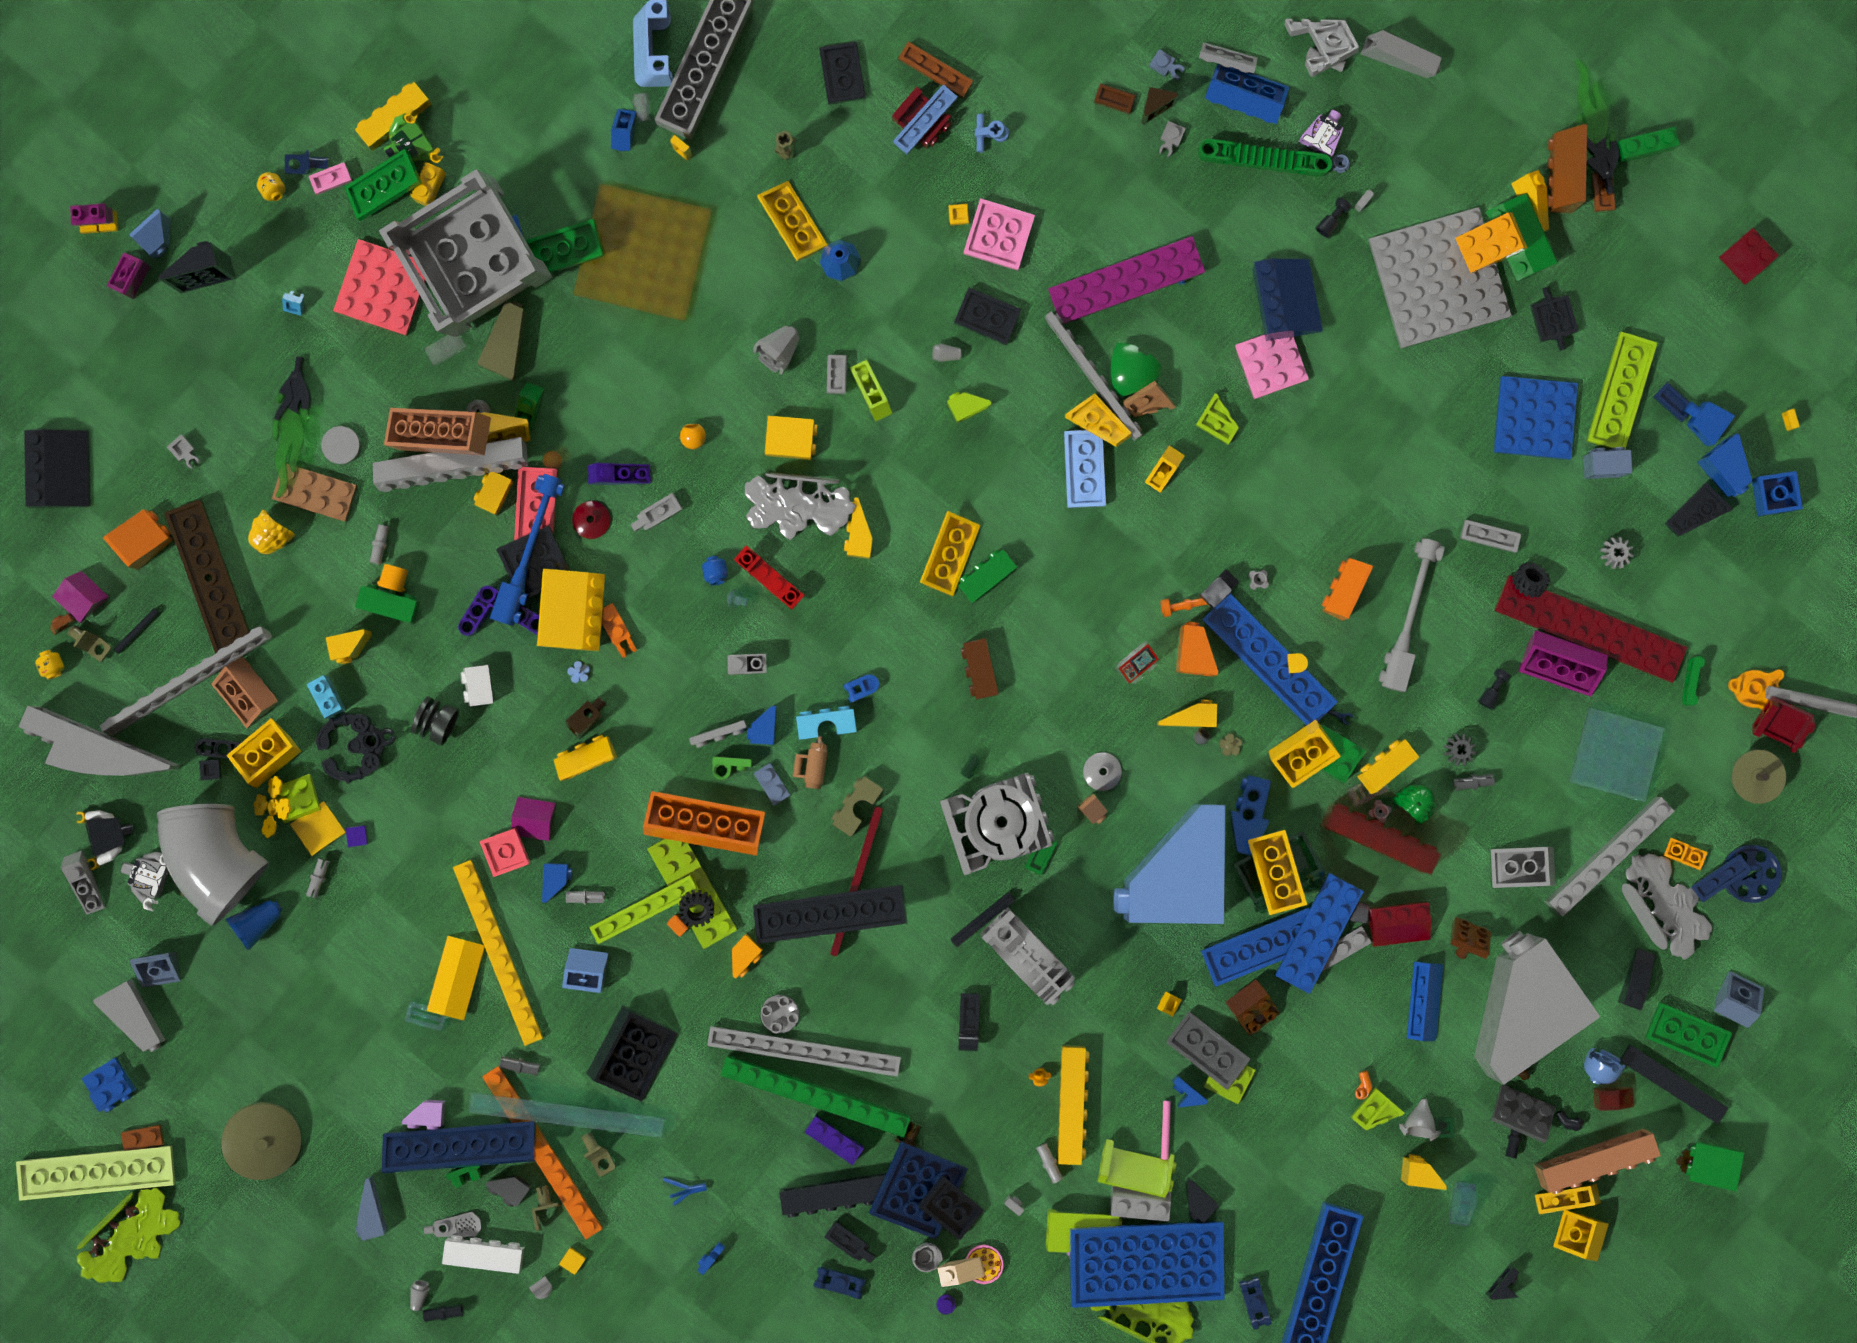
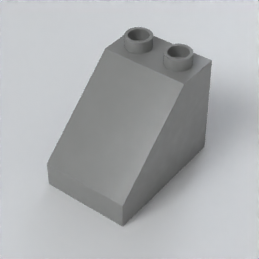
M1521 931L1510 935L1501 943L1505 951L1496 958L1474 1056L1486 1075L1503 1085L1600 1018V1015L1545 938L1533 936L1529 933L1523 935Z

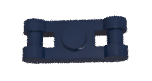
M818 1267V1278L814 1281V1287L862 1299V1289L866 1285V1279L825 1267ZM826 1276L831 1277L830 1283L824 1282ZM850 1282L856 1284L855 1289L849 1288Z
M1258 1276L1252 1277V1280L1246 1282L1245 1280L1239 1281L1253 1330L1259 1329V1326L1265 1324L1266 1326L1272 1325ZM1249 1288H1255V1292L1248 1293ZM1262 1312L1263 1317L1256 1319L1255 1314Z

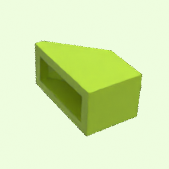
M956 392L949 396L950 400L947 401V405L957 424L992 405L990 400L965 392L962 394Z

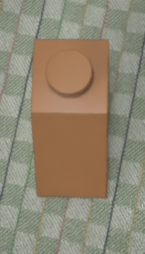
M1094 794L1089 795L1077 806L1092 824L1095 822L1100 824L1107 817L1105 813L1108 811Z

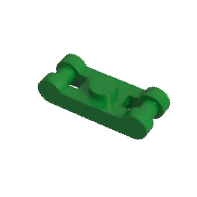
M1692 657L1688 661L1682 695V703L1685 706H1694L1698 703L1696 689L1699 688L1701 677H1699L1700 668L1705 664L1703 657Z

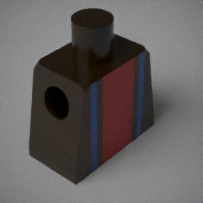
M600 697L592 704L586 701L565 721L566 727L580 739L601 718L600 711L607 704ZM587 712L592 713V716L586 717L585 714Z

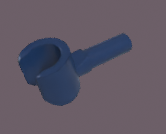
M1331 709L1327 712L1339 718L1340 722L1346 725H1350V723L1345 722V717L1353 718V715L1349 713L1341 714Z

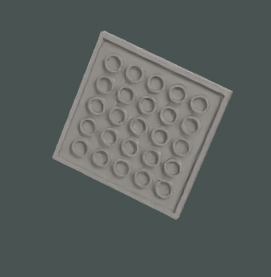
M1479 207L1369 238L1368 241L1400 349L1511 317L1496 263L1479 272L1470 273L1455 239L1484 224Z

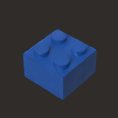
M1797 471L1760 476L1752 479L1758 517L1803 509Z

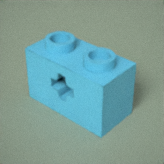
M323 675L307 684L324 718L329 719L346 710L329 676Z

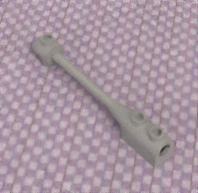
M1422 538V541H1417L1414 552L1418 553L1417 558L1422 559L1403 632H1401L1391 653L1386 652L1384 658L1387 668L1386 671L1382 670L1379 676L1382 687L1406 692L1416 656L1409 653V645L1411 639L1410 632L1429 563L1436 562V560L1441 561L1444 553V546H1440L1441 543Z

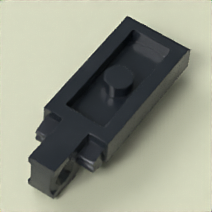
M836 1220L824 1236L855 1260L861 1261L864 1258L871 1264L875 1259L876 1255L868 1250L870 1246L867 1242Z

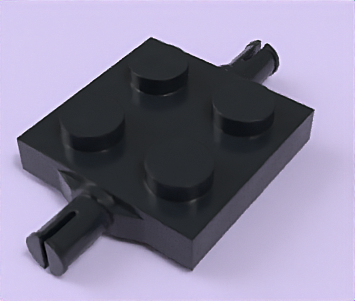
M1550 286L1542 288L1545 300L1531 305L1530 308L1540 343L1557 340L1559 351L1567 349L1564 338L1579 332L1569 295L1552 297Z

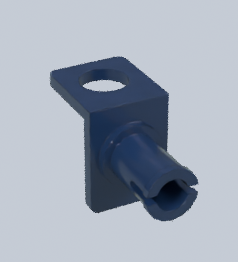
M306 150L304 155L285 154L284 156L286 174H308L310 168L328 169V157H311L309 150ZM297 159L300 162V167L295 170L290 168L289 161Z

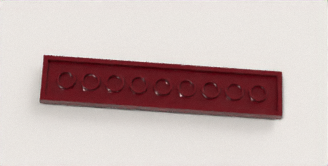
M1509 575L1494 609L1495 612L1576 645L1608 655V658L1667 682H1674L1687 647L1547 590L1537 598H1530V595L1526 597L1524 593H1519V589H1515V585L1512 583L1513 576Z

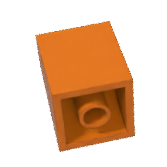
M144 509L103 537L127 567L138 570L174 540L170 536L172 534L165 525L161 526L158 522L159 517L152 510L149 512Z
M1188 622L1186 625L1181 626L1176 672L1214 677L1218 675V669L1205 629L1200 627L1199 623Z

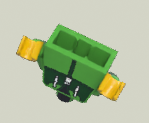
M411 108L408 109L407 113L394 118L388 133L392 143L383 148L389 158L406 149L409 151L413 161L432 160L438 163L443 159V156L437 155L441 151L440 148L431 151L433 149L432 143L416 121L418 115L413 116L411 114L413 111Z

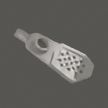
M471 1211L435 1221L433 1226L424 1227V1234L433 1233L436 1237H451L452 1235L475 1237L482 1228L481 1218ZM441 1225L446 1226L445 1232L440 1230Z

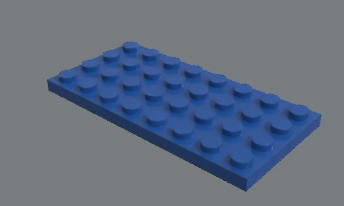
M1209 1221L1204 1223L1189 1222L1070 1228L1071 1307L1225 1300L1223 1222Z

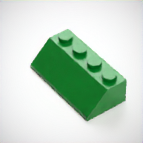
M1527 193L1486 211L1490 221L1508 212L1512 213L1528 247L1507 258L1517 281L1525 280L1558 263Z

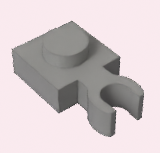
M1168 121L1160 139L1165 144L1160 147L1159 154H1161L1163 149H1168L1167 157L1169 158L1172 153V145L1178 147L1186 128Z
M182 434L167 446L178 461L182 462L185 459L186 465L189 468L194 469L191 465L193 459L197 463H201L198 457L191 454L195 451V448Z

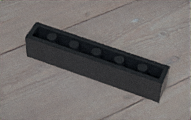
M886 1173L780 1189L782 1214L791 1218L799 1216V1213L802 1212L810 1215L818 1213V1210L826 1209L828 1212L835 1211L840 1206L854 1208L858 1203L872 1205Z

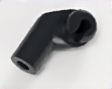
M1560 1110L1555 1114L1565 1129L1579 1131L1584 1126L1582 1118L1570 1119L1564 1110Z

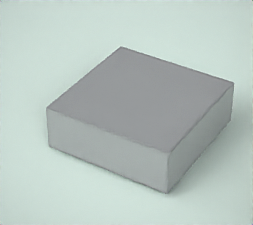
M1367 190L1355 205V209L1360 212L1374 193Z

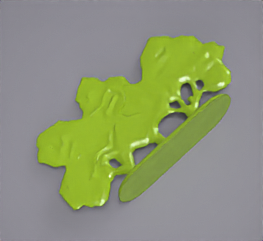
M1188 1302L1117 1305L1115 1311L1112 1309V1306L1091 1307L1093 1311L1109 1310L1111 1314L1110 1319L1103 1316H1098L1097 1318L1146 1343H1157L1155 1341L1157 1337H1166L1167 1343H1183L1185 1339L1193 1338L1194 1330L1191 1325L1194 1319L1189 1310ZM1121 1314H1125L1131 1321L1130 1328L1115 1322L1116 1318ZM1145 1321L1149 1324L1151 1333L1148 1337L1134 1331L1137 1322ZM1153 1322L1156 1324L1155 1328L1152 1327ZM1163 1324L1168 1326L1163 1332L1161 1330L1156 1332L1159 1326ZM1171 1331V1335H1166V1332Z

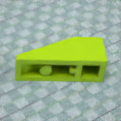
M865 360L850 367L875 422L893 414L868 361Z

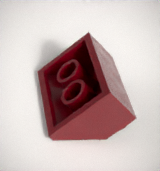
M1423 901L1369 908L1372 946L1430 940L1431 915L1429 902Z

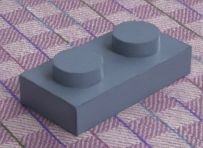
M770 763L754 773L774 806L790 796Z

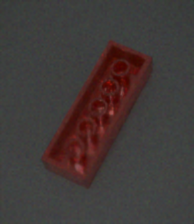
M1335 803V805L1328 806L1320 824L1321 827L1424 874L1432 875L1441 855L1436 852V847L1424 843L1423 845L1418 844L1420 840L1407 835L1403 837L1401 836V831L1392 827L1383 828V823L1372 819L1368 821L1366 820V815L1357 811L1348 812L1349 808L1342 804Z

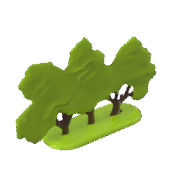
M156 1187L152 1190H141L138 1193V1203L135 1206H127L133 1197V1192H131L84 1237L76 1249L83 1248L90 1240H93L92 1251H84L77 1256V1263L82 1267L81 1277L86 1279L94 1278L98 1283L108 1281L122 1282L127 1271L126 1256L132 1255L134 1259H143L145 1256L152 1259L159 1258L161 1245L156 1240V1236L169 1235L180 1226L179 1213L177 1211L163 1210L165 1195ZM124 1209L127 1219L119 1223L113 1222L112 1219ZM138 1210L139 1214H135L133 1211ZM109 1224L115 1233L110 1239L101 1240L97 1233ZM103 1242H109V1245L105 1246ZM98 1244H101L104 1250L101 1256L97 1252V1249L100 1247Z

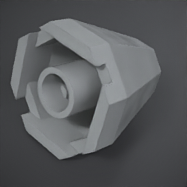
M783 326L760 339L754 345L753 352L754 354L757 352L760 354L758 359L771 371L776 373L780 370L779 374L783 375L799 342V332L792 326Z

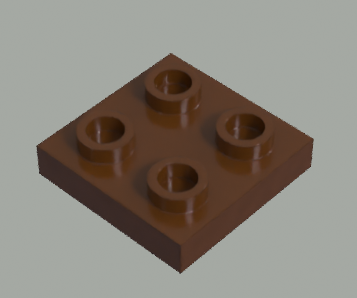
M1455 917L1452 922L1450 944L1458 947L1455 953L1456 956L1466 959L1470 952L1487 959L1490 953L1491 931L1484 927L1476 926L1465 919Z

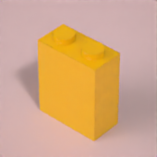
M768 416L765 455L811 460L812 455L816 454V444H813V436H817L818 425H814L813 419Z

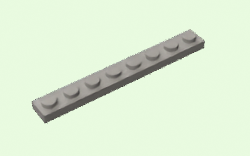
M1052 311L1045 316V320L1112 412L1131 432L1133 441L1139 439L1142 435L1140 433L1142 429L1138 423L1131 421L1129 418L1131 414L1125 406L1121 407L1117 402L1119 398L1114 391L1110 392L1106 387L1108 385L1107 381L1102 375L1098 376L1094 363L1091 360L1087 361L1084 356L1086 354L1084 349L1074 343L1073 334L1069 329L1065 330L1061 325L1063 321L1059 315H1054Z

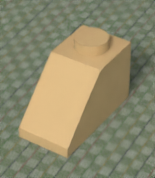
M981 1257L950 1261L937 1268L942 1287L959 1285L985 1276Z

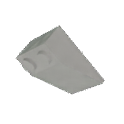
M1554 847L1491 849L1493 888L1556 886Z

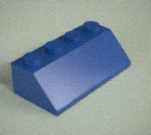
M1217 63L1205 99L1215 104L1219 103L1227 106L1231 110L1244 112L1248 116L1263 119L1267 123L1277 124L1285 104L1289 86L1250 72H1242L1240 69L1224 67Z

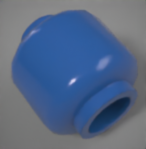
M711 556L702 564L704 580L707 583H710L712 586L725 583V579L728 578L729 574L724 559H718V556Z

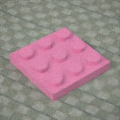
M980 198L963 254L1018 271L1035 215Z
M1265 335L1235 345L1254 399L1309 380L1294 337L1266 341Z

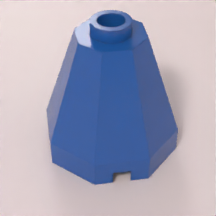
M837 240L824 247L820 264L827 277L843 282L847 278L856 275L861 258L854 244Z

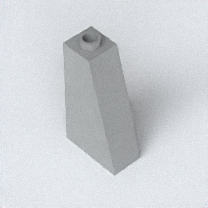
M1384 30L1367 36L1361 51V55L1425 78L1435 76L1441 67V57Z
M133 980L126 981L93 1000L94 1004L143 1052L149 1049L153 1052L162 1047L160 1043L165 1041V1038Z

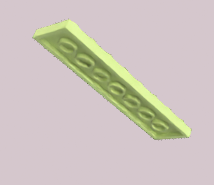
M172 1146L16 1162L19 1201L176 1184Z

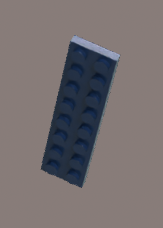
M530 1121L383 1134L381 1172L396 1173L535 1161L536 1123Z

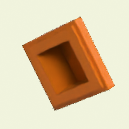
M675 914L667 922V925L679 937L690 928L687 923L683 922V919L681 920L678 914Z

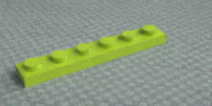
M689 875L589 928L596 942L600 944L679 903L683 895L686 897V892L692 894V890H695V893H698L699 888L692 875Z

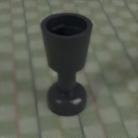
M1338 197L1335 201L1337 208L1332 215H1326L1315 227L1316 231L1325 238L1330 239L1339 224L1337 219L1342 212L1347 213L1352 208L1351 204L1341 197Z
M1498 668L1494 672L1496 680L1493 686L1486 688L1477 701L1482 706L1491 710H1495L1501 695L1498 691L1502 683L1508 682L1512 677L1509 673Z

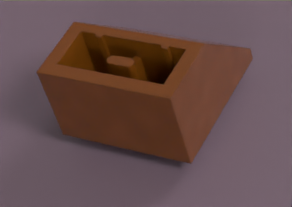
M1254 980L1225 1002L1249 1036L1258 1032L1260 1028L1273 1021L1280 1014L1268 993L1257 980Z

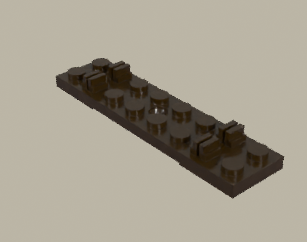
M200 499L164 513L216 654L221 648L228 647L234 643L237 638L249 634L250 630L203 500ZM208 574L212 576V580L209 582L206 581V575Z

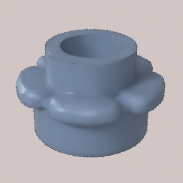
M1341 154L1335 155L1332 158L1331 168L1334 171L1344 173L1349 168L1350 162L1347 156Z

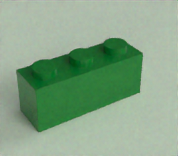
M1672 127L1619 140L1617 142L1619 148L1618 164L1675 150L1680 145L1676 128Z
M1003 549L1000 552L995 550L988 556L990 558L989 561L985 564L980 562L973 568L975 570L974 573L970 576L967 573L958 580L960 582L958 585L959 589L971 604L1017 569V566Z
M367 584V587L361 585L355 608L414 624L420 602L415 601V596L404 594V597L397 596V591L386 589L383 592L379 591V586Z

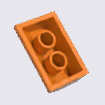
M1351 558L1342 561L1338 568L1340 574L1337 579H1333L1330 585L1332 591L1329 596H1325L1322 602V606H1324L1322 611L1342 621L1349 619L1373 566Z

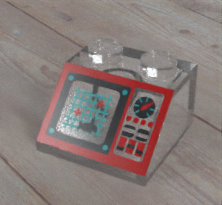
M1144 641L1117 663L1114 668L1127 684L1131 682L1136 684L1143 678L1141 674L1145 670L1150 672L1157 666L1156 661L1159 659L1147 641Z

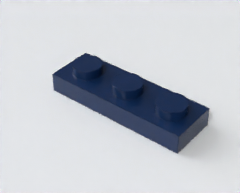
M1738 854L1691 887L1700 900L1705 902L1752 869L1742 855Z

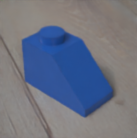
M617 109L611 128V149L619 151L631 150L636 111Z
M771 706L751 724V728H748L747 739H750V743L775 744L776 706Z
M544 864L542 902H549L569 883V880H572V868H569V864Z

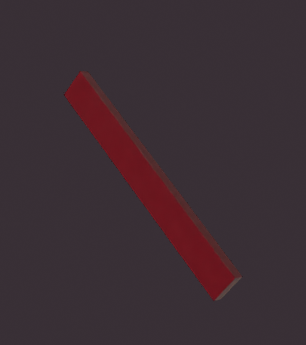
M875 807L849 892L858 891L883 808ZM845 932L836 933L830 952L831 955L838 956Z

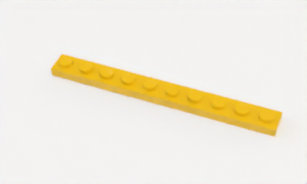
M469 860L453 867L524 1046L543 1039L473 861Z

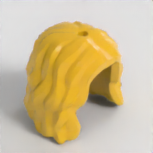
M262 510L259 516L253 520L248 541L259 553L271 554L278 549H282L286 542L295 537V534L273 520L267 511Z

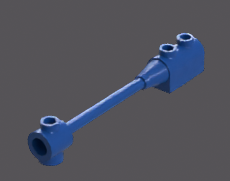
M544 474L543 476L539 475L536 480L535 489L538 490V493L543 494L520 565L516 569L510 584L504 582L501 584L490 616L492 620L514 626V623L519 624L522 613L518 611L520 605H525L528 599V594H525L526 569L550 497L557 498V495L562 496L565 485L561 484L562 480Z

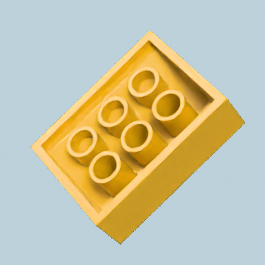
M543 569L537 646L599 651L605 574Z

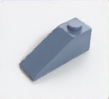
M373 1176L365 1179L357 1219L356 1232L362 1241L385 1235L388 1232Z

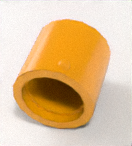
M384 564L380 580L377 584L380 587L402 593L405 591L404 585L408 570Z

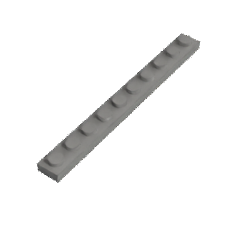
M261 626L252 629L249 634L237 638L228 647L221 648L215 655L202 660V663L187 669L181 676L172 678L168 684L156 688L150 695L140 698L137 703L122 709L116 716L106 719L103 724L99 725L102 732L111 736L115 735L226 665L272 638L270 632Z
M714 1026L710 1027L707 1046L897 1077L901 1059L899 1056Z

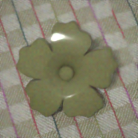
M1228 733L1224 737L1225 740L1220 739L1218 744L1223 749L1222 754L1224 756H1230L1231 753L1236 756L1239 754L1240 748L1238 746L1242 745V740L1237 737L1234 738L1233 734Z

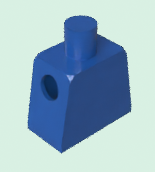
M1691 401L1684 410L1692 416L1687 422V426L1706 446L1715 445L1735 417L1732 413L1711 402H1703L1700 406H1697Z

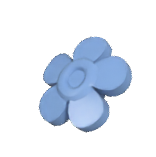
M577 661L574 663V668H568L567 672L572 676L571 681L573 683H578L579 678L582 682H586L588 680L586 674L589 673L590 669L587 665L582 667V663Z

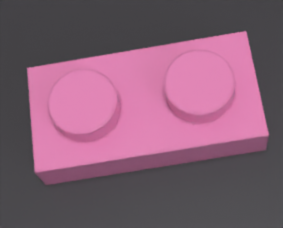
M344 162L309 176L316 195L352 182Z

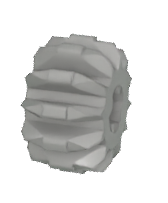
M1611 537L1609 542L1605 541L1603 543L1606 548H1601L1600 552L1605 553V555L1600 558L1607 559L1605 562L1606 566L1611 564V568L1616 569L1618 565L1622 569L1624 564H1630L1628 558H1632L1634 555L1629 553L1633 547H1627L1628 540L1622 543V537L1617 539ZM1618 549L1620 556H1615L1614 553L1616 552L1614 550Z

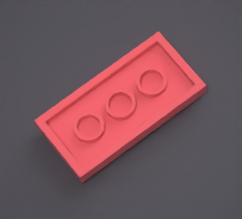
M533 467L518 469L514 540L531 532L543 494L538 493V490L535 489L538 476L547 474L557 478L558 469ZM550 497L540 528L549 525L554 534L556 498Z

